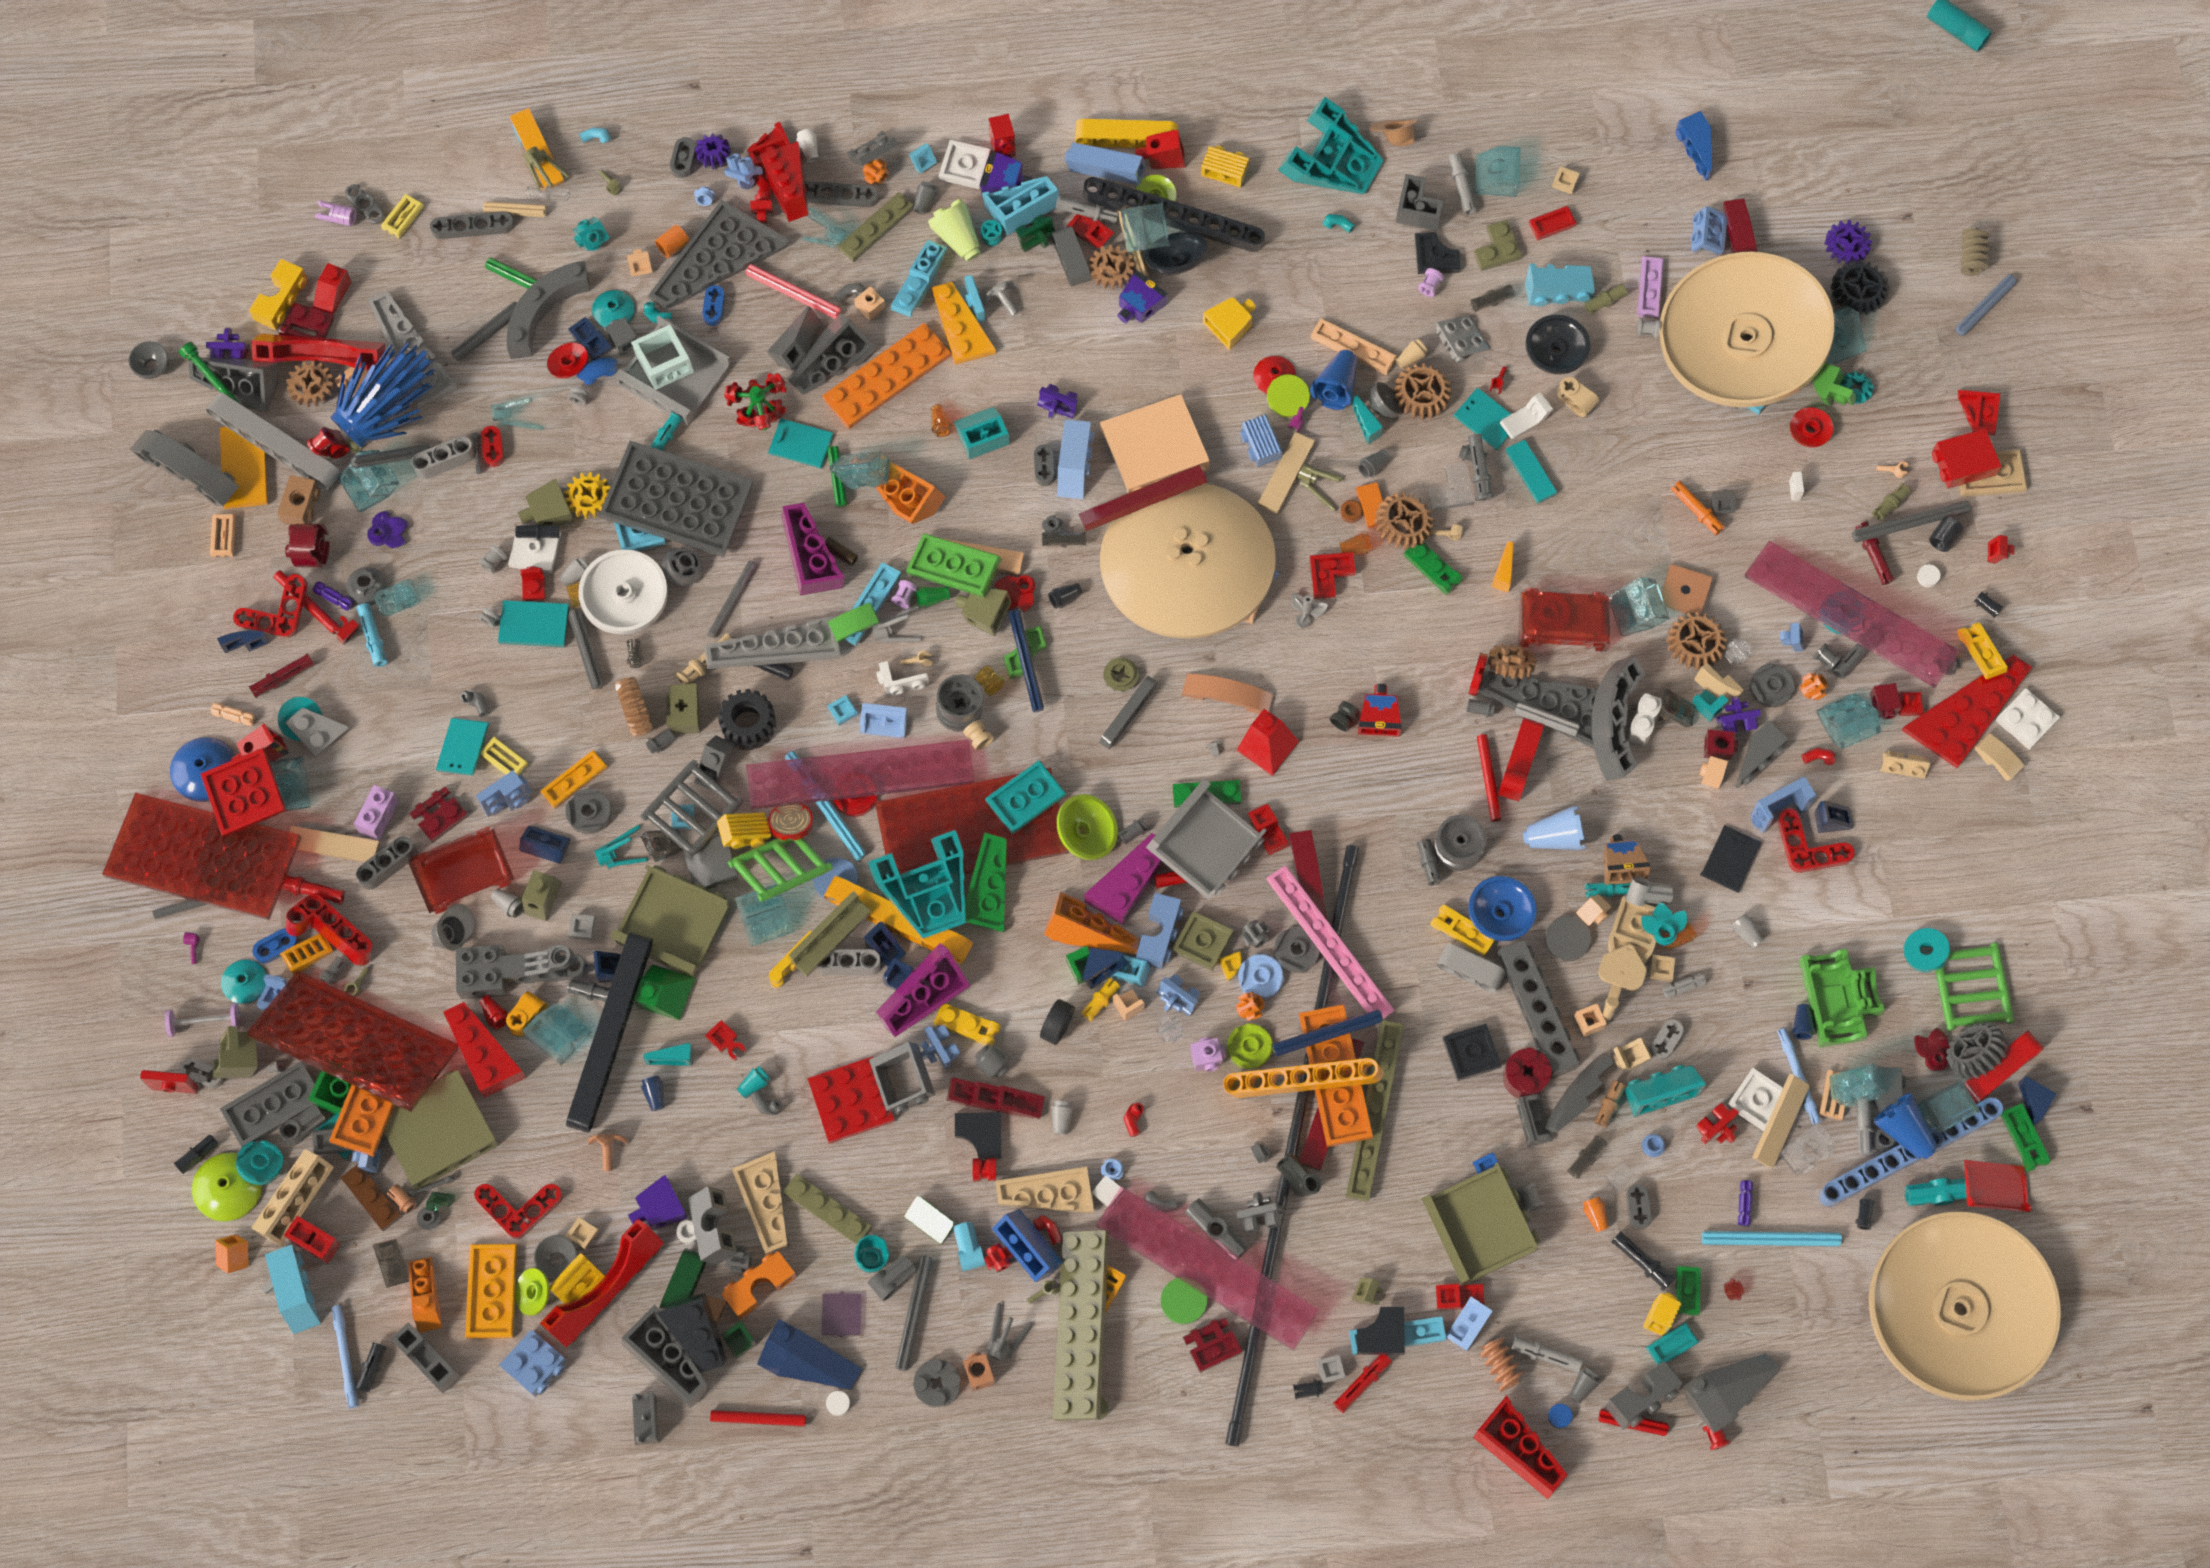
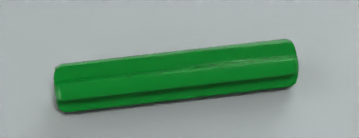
M489 257L485 262L486 269L527 289L537 281V279L492 257Z
M830 446L827 450L836 507H844L847 505L840 451L838 446Z

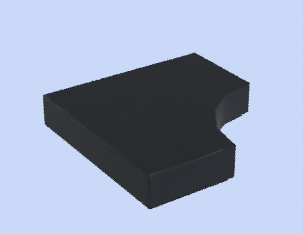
M1436 232L1415 233L1417 274H1425L1429 268L1435 269L1440 273H1460L1459 250L1444 246L1438 240Z
M1001 1112L955 1113V1138L964 1139L971 1143L977 1151L978 1158L981 1160H988V1158L1001 1159Z
M1380 1307L1379 1316L1374 1323L1366 1328L1357 1329V1355H1405L1404 1307Z

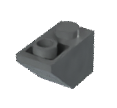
M717 735L714 736L704 747L699 768L719 784L731 762L736 744ZM695 777L694 783L699 784L707 789H710L701 780Z

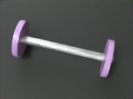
M237 1003L231 1004L230 1015L175 1020L174 1012L171 1009L166 1010L165 1025L169 1037L175 1036L176 1026L227 1020H231L232 1026H237V1029L240 1030L242 1016L240 1015Z

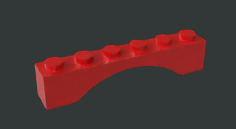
M259 334L251 340L252 359L256 362L323 361L355 368L359 355H361L362 359L359 368L365 362L366 367L364 370H369L372 365H376L386 351L385 343L273 334Z
M637 1219L622 1235L616 1259L601 1282L582 1297L569 1303L555 1306L540 1324L567 1348L594 1321L601 1310L610 1304L616 1294L627 1286L630 1279L643 1269L644 1264L659 1252L664 1242L648 1225Z

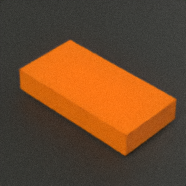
M1377 482L1356 487V493L1362 506L1367 529L1377 527L1378 525L1374 524L1376 519L1375 512L1379 508V504L1383 502Z

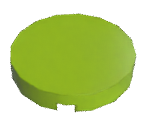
M1286 374L1272 381L1267 390L1266 399L1270 409L1277 413V415L1292 418L1297 415L1299 407H1303L1304 410L1309 403L1310 392L1308 386L1301 378Z
M1249 1023L1238 1026L1229 1035L1227 1042L1228 1055L1238 1067L1248 1070L1257 1069L1265 1065L1269 1060L1273 1049L1272 1039L1268 1031L1260 1025Z

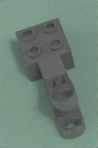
M502 945L456 948V992L460 999L482 998L486 995L491 997L507 996L506 985L577 979L587 973L589 965L584 957L574 954L571 949L564 945L549 946L544 951L518 955H506ZM566 952L567 955H560L559 953ZM579 960L581 963L580 968L572 972V963Z

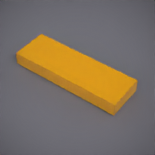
M592 750L540 792L552 807L556 809L608 769V767L596 752Z

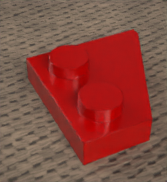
M780 121L774 124L775 129L769 134L764 133L758 142L753 143L747 149L748 155L752 158L755 166L762 167L759 155L790 144Z
M1958 390L1957 397L1972 432L1986 429L1988 435L1995 436L2000 393Z

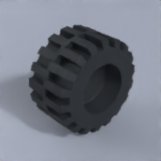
M745 689L743 693H741V690H737V694L734 696L732 693L728 695L729 700L726 701L724 699L722 702L723 708H719L718 720L722 734H724L726 740L736 744L735 747L739 745L741 750H745V747H749V750H754L753 746L756 745L760 748L763 746L762 742L768 743L770 741L769 735L773 736L775 733L776 717L773 706L764 694L760 696V692L757 690L754 693H751L750 689ZM744 712H755L760 716L758 722L749 728H742L735 724L736 718Z

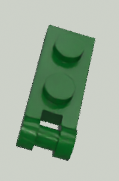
M1424 542L1422 545L1417 543L1416 547H1409L1404 552L1403 556L1446 595L1452 591V587L1455 584L1458 585L1463 581L1462 576L1447 565ZM1445 575L1449 578L1447 581L1442 580Z
M2023 1103L2004 1110L2000 1116L2021 1156L2025 1170L2030 1172L2035 1170L2036 1166L2050 1164V1158ZM2035 1150L2037 1156L2032 1158L2029 1153L2030 1151Z

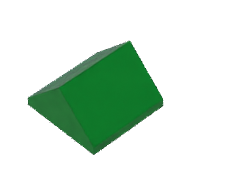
M327 1058L308 1100L331 1114L340 1115L354 1078L358 1077L369 1081L371 1075Z

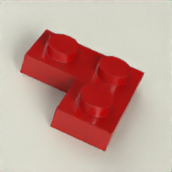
M1353 552L1310 555L1313 599L1335 598L1334 577L1355 576Z

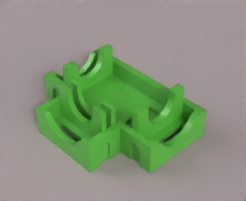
M1847 949L1820 956H1802L1799 964L1803 972L1802 977L1805 990L1808 993L1807 998L1811 1006L1819 1048L1864 1041L1867 1037L1863 1018H1867V1016H1881L1885 1011L1877 992L1875 968L1852 970ZM1835 960L1833 963L1812 965V963ZM1866 982L1869 983L1873 1004L1871 998L1869 997ZM1846 1033L1853 1034L1852 1036L1835 1039L1829 1037L1833 1035H1840Z

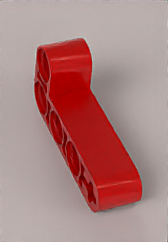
M1523 717L1498 792L1499 796L1517 802L1520 801L1545 724Z
M310 894L288 910L285 929L291 936H300L313 927L355 965L364 966L370 962L373 947L371 940L321 896Z
M2027 1030L2008 1046V1051L2005 1052L2006 1057L2000 1060V1065H1996L1994 1070H1990L1987 1076L1982 1074L1979 1079L1973 1077L1971 1080L1969 1079L1959 1089L1973 1105L1978 1104L2022 1066L2042 1052L2044 1046Z

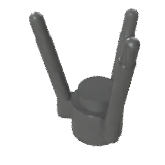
M998 1303L987 1349H989L988 1356L1005 1362L1007 1357L1011 1359L1014 1350L1026 1336L1033 1323L1029 1322L1012 1346L1008 1348L1010 1343L1005 1340L1011 1328L1013 1318L1010 1317L1001 1338L996 1339L1001 1303Z

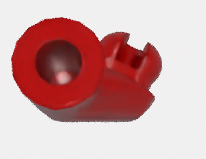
M1139 1102L1131 1104L1123 1116L1130 1138L1141 1134L1137 1121L1144 1112V1106Z

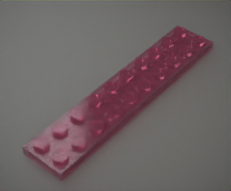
M1771 541L1767 542L1745 573L1746 579L1934 688L1937 687L1960 653V650Z
M969 739L746 765L751 809L969 785L975 782Z
M1123 1187L1119 1189L1096 1224L1098 1229L1108 1231L1109 1235L1293 1351H1295L1319 1313V1309Z

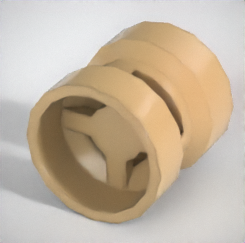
M982 720L972 722L963 731L965 736L972 740V746L976 751L987 747L994 740L992 734L985 730V724Z

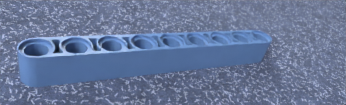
M1996 1098L1985 1099L1929 1129L1937 1144L1934 1148L1936 1152L1994 1122L2003 1112L2002 1103ZM1985 1106L1992 1107L1995 1115L1988 1114ZM1966 1117L1973 1118L1975 1125L1968 1124ZM1946 1127L1953 1128L1955 1136L1949 1135L1946 1132ZM1898 1145L1828 1182L1819 1193L1820 1202L1827 1207L1836 1206L1924 1158L1911 1157L1902 1145ZM1886 1159H1893L1896 1162V1167H1890ZM1866 1169H1873L1876 1172V1178L1869 1177ZM1846 1180H1854L1857 1185L1856 1188H1850ZM1826 1190H1833L1837 1198H1829Z

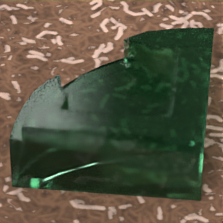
M432 1191L426 1202V1210L436 1211L438 1207L451 1206L455 1202V1194Z

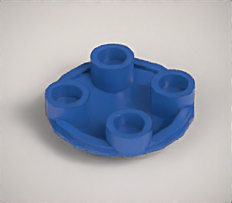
M610 357L595 359L586 364L585 368L577 374V378L583 380L586 385H589L604 375L612 376L617 372V360Z

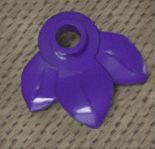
M388 511L379 512L372 519V527L368 529L367 538L374 546L385 544L390 548L401 547L406 544L401 534L406 530L408 521L401 517L390 518Z

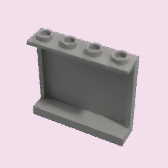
M658 316V325L654 331L671 325L690 359L694 373L655 390L635 355L625 370L619 369L614 376L617 385L668 415L671 412L677 414L683 419L682 423L689 426L732 367L730 357L725 351L713 348L708 341L697 339L689 330L678 328L670 319H663ZM673 343L645 354L651 368L680 356Z
M1203 779L1146 848L1209 900L1213 894L1219 896L1226 887L1223 882L1227 878L1231 881L1239 870L1236 868L1238 864L1244 865L1252 856L1249 853L1252 847L1256 850L1264 841L1261 836L1266 832V829L1258 833L1210 793L1207 788L1211 784L1206 779Z

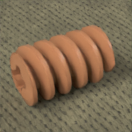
M1504 1337L1495 1339L1479 1348V1350L1484 1349L1480 1354L1481 1358H1489L1485 1362V1366H1494L1489 1372L1490 1375H1498L1494 1382L1496 1384L1503 1383L1499 1387L1500 1392L1521 1383L1523 1380L1520 1381L1519 1378L1524 1374L1523 1371L1515 1372L1519 1363H1510L1514 1358V1354H1505L1510 1347L1501 1346L1505 1341Z

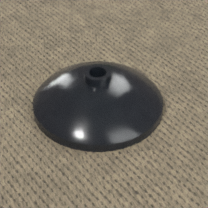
M1179 232L1169 234L1157 239L1147 248L1145 252L1146 264L1150 269L1161 274L1173 275L1184 273L1202 263L1208 254V244L1202 236L1195 233Z
M1554 314L1540 318L1530 327L1525 347L1531 362L1542 371L1551 374H1567L1580 368L1586 361L1590 351V338L1584 326L1577 320L1566 315ZM1557 349L1559 350V353L1553 352V350Z

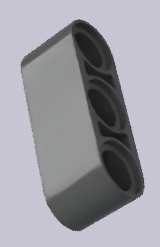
M1072 226L1051 232L1053 245L1069 285L1072 287L1090 281V270Z
M406 836L396 838L360 865L356 871V877L361 886L367 890H373L410 863L417 854L411 839ZM403 846H410L407 852H400ZM385 860H391L388 866H381ZM366 874H373L371 879L363 880Z

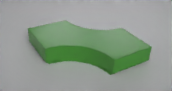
M1041 626L1025 630L1032 659L1038 652L1047 648ZM1016 647L1014 651L1004 656L1009 679L1023 676Z

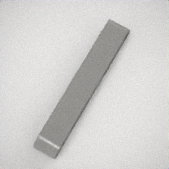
M221 392L218 393L207 406L206 412L216 421L304 478L315 480L321 489L328 491L341 475L340 470L332 463L316 455L310 449Z

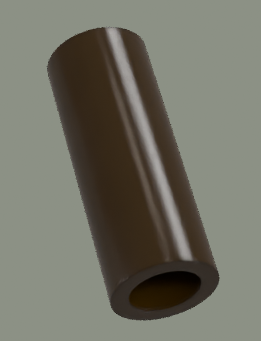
M830 536L825 540L829 552L850 566L855 564L858 559L856 553Z

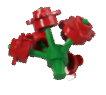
M769 373L767 375L768 379L765 381L766 386L758 384L755 379L749 380V386L746 390L738 386L737 382L726 386L724 396L728 406H732L733 403H740L743 397L750 399L749 407H742L736 411L738 415L736 422L739 425L750 426L751 428L758 427L759 430L766 431L768 428H771V423L777 422V419L786 413L787 408L782 405L781 399L768 402L764 396L768 391L772 394H777L780 391L785 393L787 391L785 380L779 373L775 375ZM763 403L766 405L765 408H764L765 415H764L763 409H762V404H763ZM754 405L758 408L759 416H757V412L753 409Z

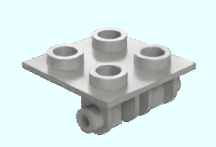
M1469 315L1436 322V333L1441 338L1443 345L1447 346L1446 350L1450 351L1449 353L1453 361L1461 363L1464 361L1463 356L1489 350L1488 345Z

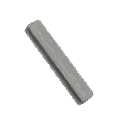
M1519 702L1515 709L1516 715L1543 723L1546 726L1573 736L1577 735L1580 728L1579 723Z

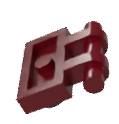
M446 787L439 791L435 790L431 793L432 796L423 803L419 802L416 804L415 809L409 813L413 820L419 816L424 818L418 826L432 843L469 817L454 797L448 802L443 799L450 794ZM438 803L440 808L430 815L427 810Z
M1225 1317L1219 1320L1214 1319L1209 1322V1325L1200 1329L1195 1328L1190 1331V1334L1182 1337L1186 1345L1193 1342L1197 1345L1196 1348L1190 1350V1354L1199 1373L1242 1354L1233 1331L1223 1334L1221 1330L1229 1326ZM1212 1333L1215 1334V1339L1204 1343L1203 1337Z

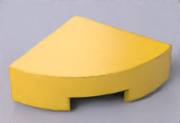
M1240 951L1219 959L1227 981L1233 979L1239 972L1242 961Z

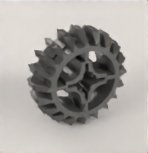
M1983 1021L1980 1024L1975 1022L1972 1027L1968 1025L1964 1031L1960 1030L1961 1033L1958 1036H1953L1954 1041L1949 1043L1950 1048L1946 1051L1948 1054L1946 1059L1954 1072L1962 1078L1967 1077L1971 1080L1973 1077L1979 1079L1982 1074L1987 1076L1990 1070H1994L1996 1065L2001 1064L2000 1060L2006 1057L2005 1052L2008 1051V1041L2003 1031L1992 1022L1986 1023Z

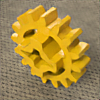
M589 472L588 476L585 477L583 473H580V479L573 477L574 483H567L569 490L564 491L565 497H567L565 499L566 504L569 505L570 512L575 511L576 517L584 514L585 519H588L589 515L592 514L596 518V513H600L610 486H607L608 482L606 479L601 480L600 474L593 477L592 472Z

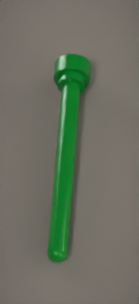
M192 341L181 347L179 350L180 355L184 359L192 360L219 393L221 392L241 404L200 358L197 351L198 348Z

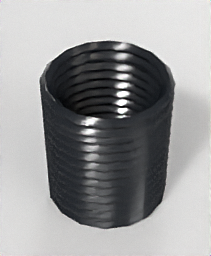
M1946 516L1929 537V541L1937 550L1949 552L1964 531V528L1958 520Z

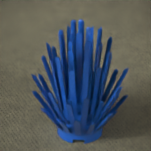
M407 342L380 374L395 354V349H393L386 357L392 348L390 344L376 365L370 367L354 396L355 389L366 367V363L363 362L359 368L362 359L361 355H359L346 393L344 384L345 373H342L336 411L330 418L358 446L362 447L369 441L405 435L407 433L404 431L395 433L392 430L423 418L422 416L409 418V416L420 411L415 409L388 421L410 408L408 405L434 387L430 383H425L406 396L435 371V369H431L424 375L423 371L433 360L424 359L427 354L426 351H422L415 358L417 355L415 351L417 344L405 355L404 352L409 347V342Z

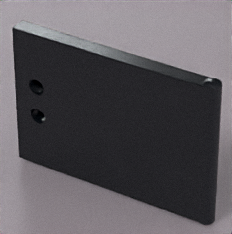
M1724 825L1700 876L1739 893L1761 842Z

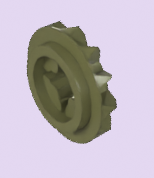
M1115 658L1108 662L1104 668L1103 678L1106 685L1114 691L1125 692L1128 689H1132L1136 682H1138V668L1134 662L1127 658ZM1125 668L1126 678L1123 677L1118 682L1116 673H1120Z

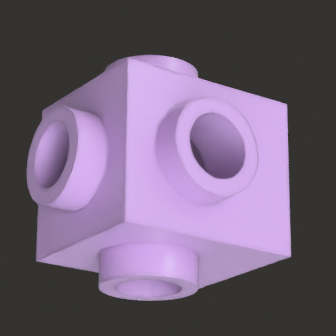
M1204 1037L1199 1039L1197 1043L1190 1044L1195 1071L1205 1070L1206 1072H1211L1222 1066V1058H1226L1223 1044L1219 1045L1218 1038Z

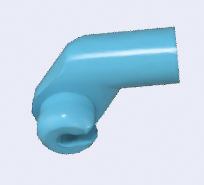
M593 127L579 133L583 143L598 137L601 143L611 140L608 134L610 132L605 128Z

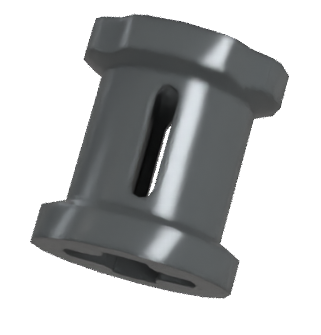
M1826 643L1813 657V659L1819 660L1827 666L1829 672L1843 658L1841 655L1838 656L1831 651Z

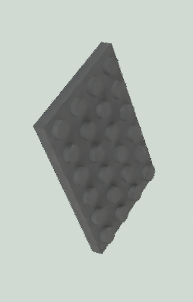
M630 440L600 511V518L724 558L753 486V480Z

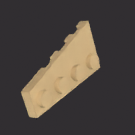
M774 1151L732 1169L766 1255L788 1247L777 1159Z
M1087 1167L995 1181L999 1206L1094 1214Z

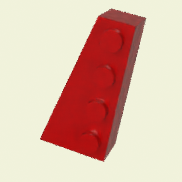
M797 141L759 155L764 175L788 222L808 216L804 160L799 142Z

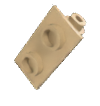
M1888 750V752H1883L1882 760L1884 761L1880 771L1925 779L1930 762L1925 756L1908 754L1907 758H1904V753Z

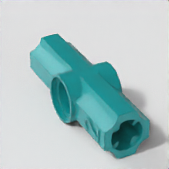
M1940 1178L1929 1183L1906 1185L1905 1200L1908 1207L1926 1204L1942 1206L1951 1204L1954 1201L1967 1200L1965 1178L1956 1180Z

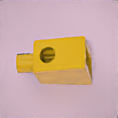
M1231 297L1206 310L1203 313V323L1231 350L1251 328L1252 316L1250 313L1256 309V306L1250 299L1240 304L1235 298Z

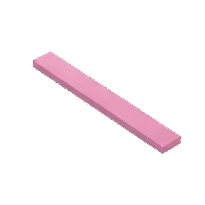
M1283 866L1267 877L1268 883L1365 1012L1380 1010L1383 1019L1395 1011L1287 866Z

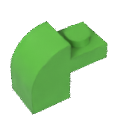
M1827 363L1824 364L1820 372L1813 379L1814 388L1820 400L1828 406L1831 405L1833 399L1841 405H1846V403L1854 405L1857 398L1854 391L1840 386L1844 377L1841 368Z

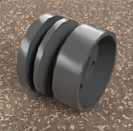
M958 674L946 678L939 685L936 698V715L944 727L960 732L964 731L972 722L980 720L984 696L983 689L978 681L970 676Z

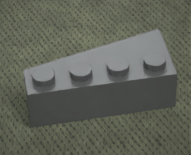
M654 1305L622 1337V1345L688 1407L692 1408L707 1392V1383L682 1346L656 1313L658 1308Z

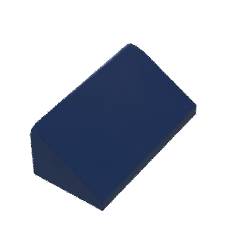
M528 825L520 838L519 850L560 864L571 838Z

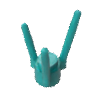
M637 825L611 842L594 850L600 866L607 865L608 869L620 865L646 862L648 860L646 857L620 861L613 860L617 858L615 849L630 842L632 838L628 836L639 830L641 826Z

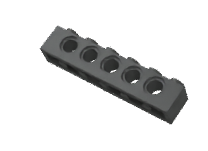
M1525 940L1500 948L1497 953L1498 960L1506 971L1505 976L1538 1051L1543 1053L1550 1062L1552 1068L1551 1079L1576 1070L1579 1065L1578 1061H1580L1576 1048L1572 1049L1569 1042L1571 1040L1570 1033L1566 1027L1563 1028L1560 1022L1562 1019L1558 1007H1554L1552 1004L1551 990L1548 986L1545 987L1542 981L1544 978L1540 966H1536L1533 961L1534 952L1531 946H1527ZM1522 963L1526 965L1527 970H1518L1516 964ZM1533 984L1536 987V991H1528L1525 985ZM1534 1005H1543L1545 1011L1537 1012ZM1551 1025L1554 1028V1032H1545L1543 1026ZM1558 1045L1562 1047L1564 1052L1557 1054L1553 1051L1552 1047Z

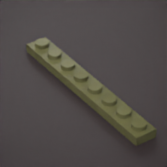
M1383 1020L1380 1025L1373 1060L1381 1065L1384 1073L1379 1082L1368 1084L1365 1099L1373 1139L1356 1143L1346 1198L1369 1202L1404 1024ZM1372 1066L1370 1075L1375 1072V1066Z

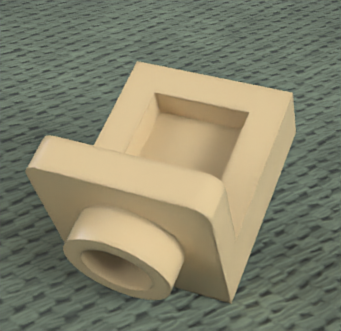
M1639 1038L1623 1047L1613 1049L1616 1054L1613 1056L1617 1066L1619 1068L1622 1067L1623 1070L1630 1071L1653 1059L1644 1038Z

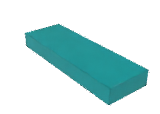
M1525 439L1506 448V454L1537 504L1557 494L1556 489Z

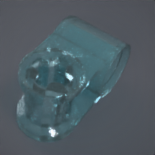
M409 579L402 580L391 587L380 590L375 595L378 611L384 616H391L420 602L419 595Z

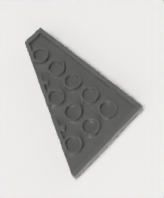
M721 199L648 295L649 299L663 308L669 309L708 287L742 271L750 264H755L788 247L790 240Z

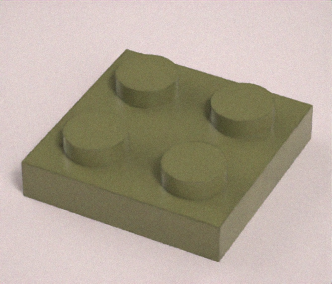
M1193 911L1173 946L1172 952L1213 971L1234 931Z

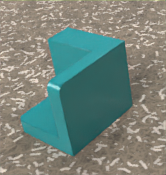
M1704 690L1700 695L1694 696L1691 705L1711 722L1725 708L1729 700L1723 694L1717 699L1707 690Z

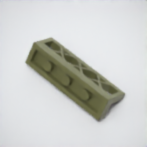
M854 891L789 954L791 963L806 977L871 914V911L859 901V897Z

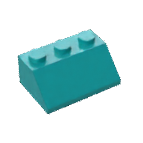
M1679 1065L1672 1068V1072L1666 1074L1657 1072L1652 1074L1648 1080L1636 1079L1629 1082V1086L1626 1087L1624 1093L1633 1117H1637L1698 1097L1706 1084L1692 1065L1688 1067Z

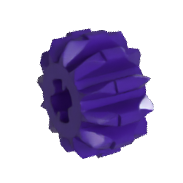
M712 132L711 137L703 135V140L697 141L695 154L699 163H703L705 168L711 165L714 170L716 165L723 167V162H727L726 158L731 155V148L727 139H723L721 134L715 137V134Z

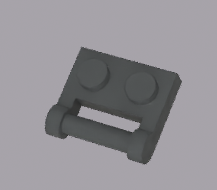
M881 131L874 139L855 150L851 149L848 151L847 155L852 163L864 166L897 146L898 143L894 137L888 136Z

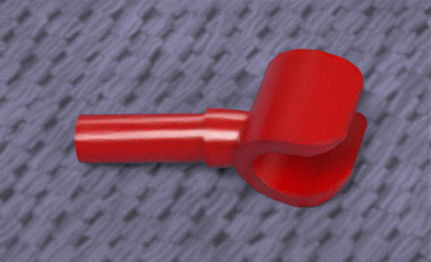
M1503 366L1499 376L1492 378L1490 391L1493 388L1499 389L1498 394L1502 393L1503 377L1507 367Z

